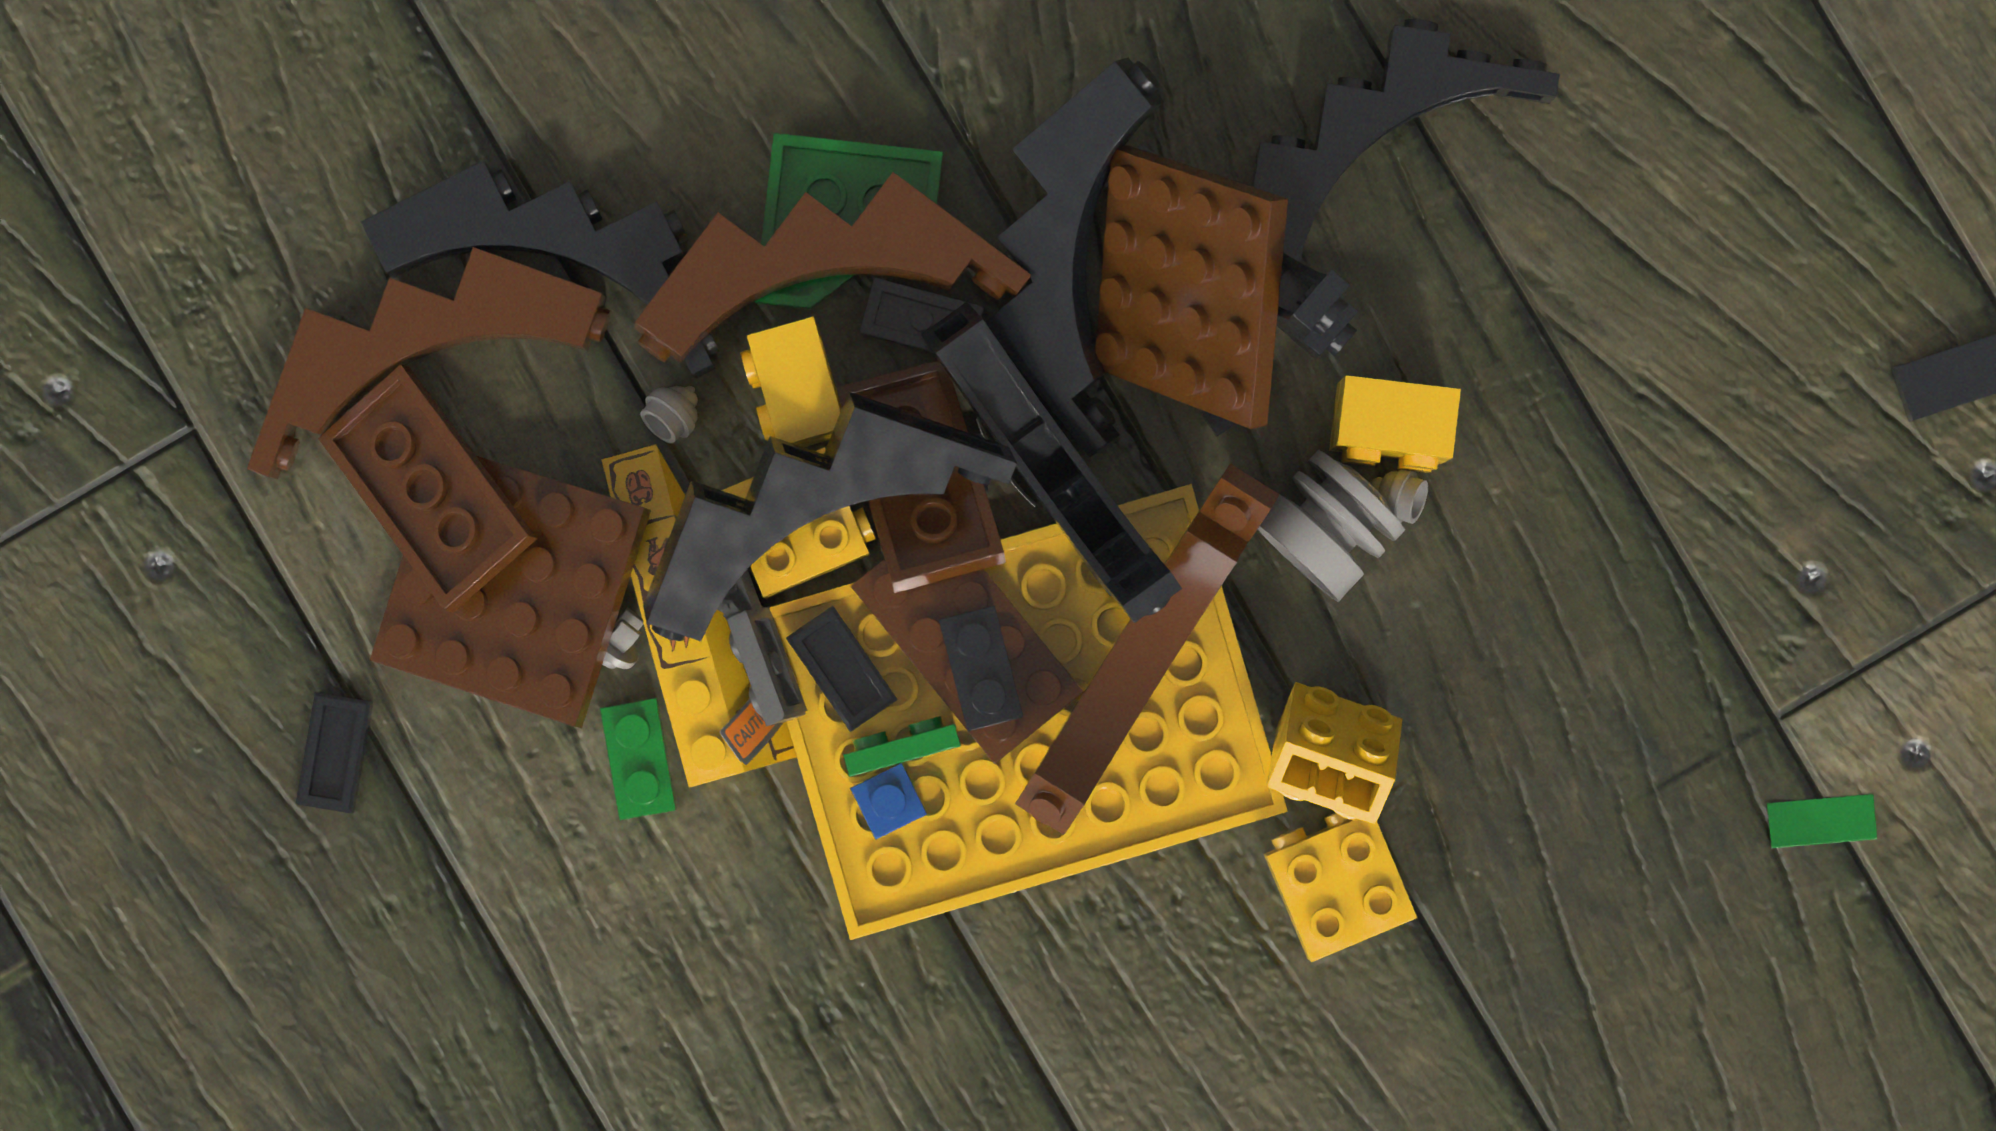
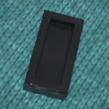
M1996 334L1891 368L1908 421L1911 422L1996 394Z
M831 606L786 637L850 732L898 700L834 606Z
M315 692L296 798L297 805L350 814L355 812L373 701Z

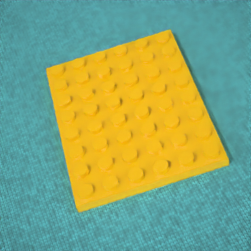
M1192 484L1117 505L1164 564L1199 511ZM1057 523L1001 539L1006 563L985 568L984 570L1084 693L1130 620V617L1113 596H1110L1096 580ZM854 583L769 607L808 710L805 711V715L787 721V725L850 940L1288 812L1284 796L1279 791L1267 787L1272 756L1222 586L1178 652L1085 805L1064 835L1049 825L1037 821L1030 813L1015 805V802L1082 694L994 764L850 587ZM831 606L835 607L898 699L852 732L844 724L786 639V637ZM939 716L942 718L944 727L955 724L961 743L960 747L902 762L927 815L875 840L850 788L901 763L849 777L843 755L855 751L852 740L886 731L888 742L911 736L908 725Z

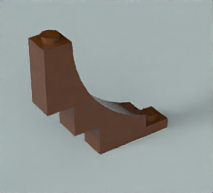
M892 172L853 226L849 225L806 192L765 246L761 245L720 213H717L637 318L635 330L642 334L637 341L638 344L654 357L665 363L669 356H672L682 363L697 344L722 321L746 305L774 291L803 281L837 275H888L921 281L950 291L966 268L969 267L976 273L972 280L986 293L996 299H1000L1003 294L1013 299L1025 286L1031 274Z
M473 247L454 301L389 278L370 331L305 308L247 469L278 480L281 469L289 471L296 458L300 440L293 436L297 427L322 435L364 393L386 378L400 364L406 366L417 359L442 349L493 339H534L560 343L588 351L592 340L602 341L608 327L612 311L604 308L607 298L600 292Z
M1231 463L1229 464L1165 562V566L1171 571L1182 589L1170 597L1167 605L1157 613L1144 616L1135 623L1130 618L1092 681L1064 722L1015 802V805L1030 813L1037 821L1049 825L1063 835L1066 833L1166 671L1280 494Z

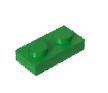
M658 698L600 708L619 820L677 810Z
M939 716L908 725L911 736L888 742L886 731L852 740L855 751L843 755L849 777L960 747L961 743L956 725L952 724L944 727L942 718Z

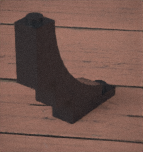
M1129 57L1113 62L1012 149L1048 195L998 236V239L1019 265L1031 274L1030 278L1033 282L985 322L1009 358L1089 457L1104 449L1120 436L1112 426L1116 421L1110 409L1099 398L1093 397L1091 399L1085 392V390L1106 374L1096 354V340L1089 316L1086 290V255L1090 227L1098 198L1110 172V162L1116 150L1121 146H1125L1142 123L1164 103L1156 92L1160 88V84L1154 74L1140 61L1133 64Z
M848 392L825 453L822 454L770 436L746 498L691 480L643 604L646 624L652 625V630L655 633L670 640L683 641L686 636L701 641L714 613L733 585L766 551L796 529L825 514L868 500L906 494H944L955 466L959 467L958 473L971 481L989 485L991 479L1009 484L1017 462L1008 446Z

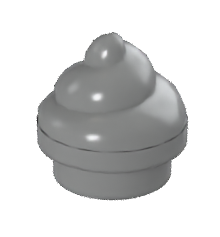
M672 386L654 389L646 397V407L640 413L643 422L650 431L668 443H674L679 437H688L694 430L698 418L695 408L698 402L695 388L692 386Z
M1408 469L1393 470L1385 474L1383 478L1376 477L1369 482L1386 499L1393 515L1400 523L1405 521L1413 524L1418 520L1427 499L1428 482L1418 478L1416 471Z

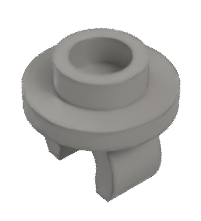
M628 607L616 620L602 664L611 669L616 667L630 669L638 660V652L633 644L641 634L638 630L642 627L643 620L642 617Z

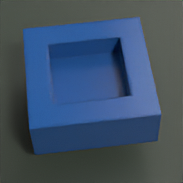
M902 763L850 788L875 840L927 815Z

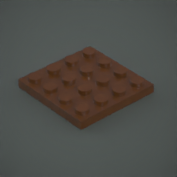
M1129 145L1121 146L1116 150L1110 162L1097 339L1095 345L1097 357L1102 363L1104 371L1249 429L1267 426L1288 199Z
M476 456L537 537V540L454 613L443 610L403 555L370 661L567 725L582 728L651 510Z

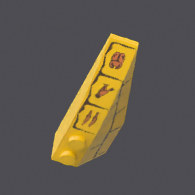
M655 444L602 459L610 496L651 510L631 572V578L689 788L796 758L787 722L781 725L774 736L747 765L739 761L721 736L720 730L750 699L749 687L751 686L743 663L739 662L732 652L729 643L731 630L723 612L716 610L701 641L686 636L683 641L670 640L658 635L652 630V625L646 624L643 604L685 498V493L658 446Z

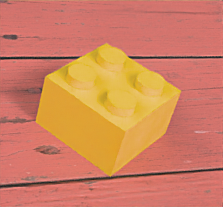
M814 317L747 335L750 349L742 351L740 354L749 385H752L753 389L762 388L766 404L756 407L765 440L768 441L769 437L772 436L801 447L830 440L841 412V406L820 330Z
M1346 375L1337 383L1329 451L1342 452L1341 462L1375 466V463H1380L1381 457L1399 459L1398 469L1431 473L1432 470H1437L1438 464L1453 458L1461 389Z

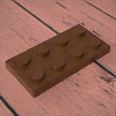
M939 360L836 387L841 410L848 392H852L968 432L953 381ZM954 467L944 494H906L868 500L894 593L1006 563L1004 550L984 484L971 481L958 473L959 467Z
M400 364L318 438L445 611L454 613L537 540V537L409 367Z
M884 559L850 586L966 729L939 620L995 605L1023 717L968 731L994 764L1083 693L1082 689L984 569L894 593Z

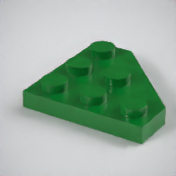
M774 133L761 245L765 246L805 192L851 226H853L892 172L938 204L943 152ZM856 274L829 276L803 281L774 291L754 302L756 304L812 310Z

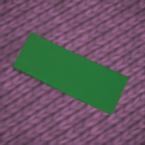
M1873 794L1767 803L1771 849L1877 839Z

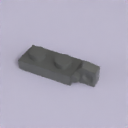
M747 569L729 590L717 610L723 612L724 617L727 619L731 630L729 643L732 652L737 660L743 663L751 684L749 687L751 703L755 711L763 717L766 726L803 716L806 714L805 711L808 710L770 608H762Z

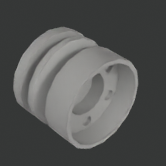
M1317 450L1307 462L1323 482L1319 485L1309 476L1298 471L1292 479L1306 500L1301 506H1298L1288 498L1279 495L1257 530L1304 576L1338 602L1364 575L1361 567L1349 552L1357 545L1370 555L1379 558L1385 552V549L1372 535L1370 530L1374 527L1384 536L1395 541L1405 529L1393 515L1386 499L1364 477L1350 466L1333 460L1324 452Z

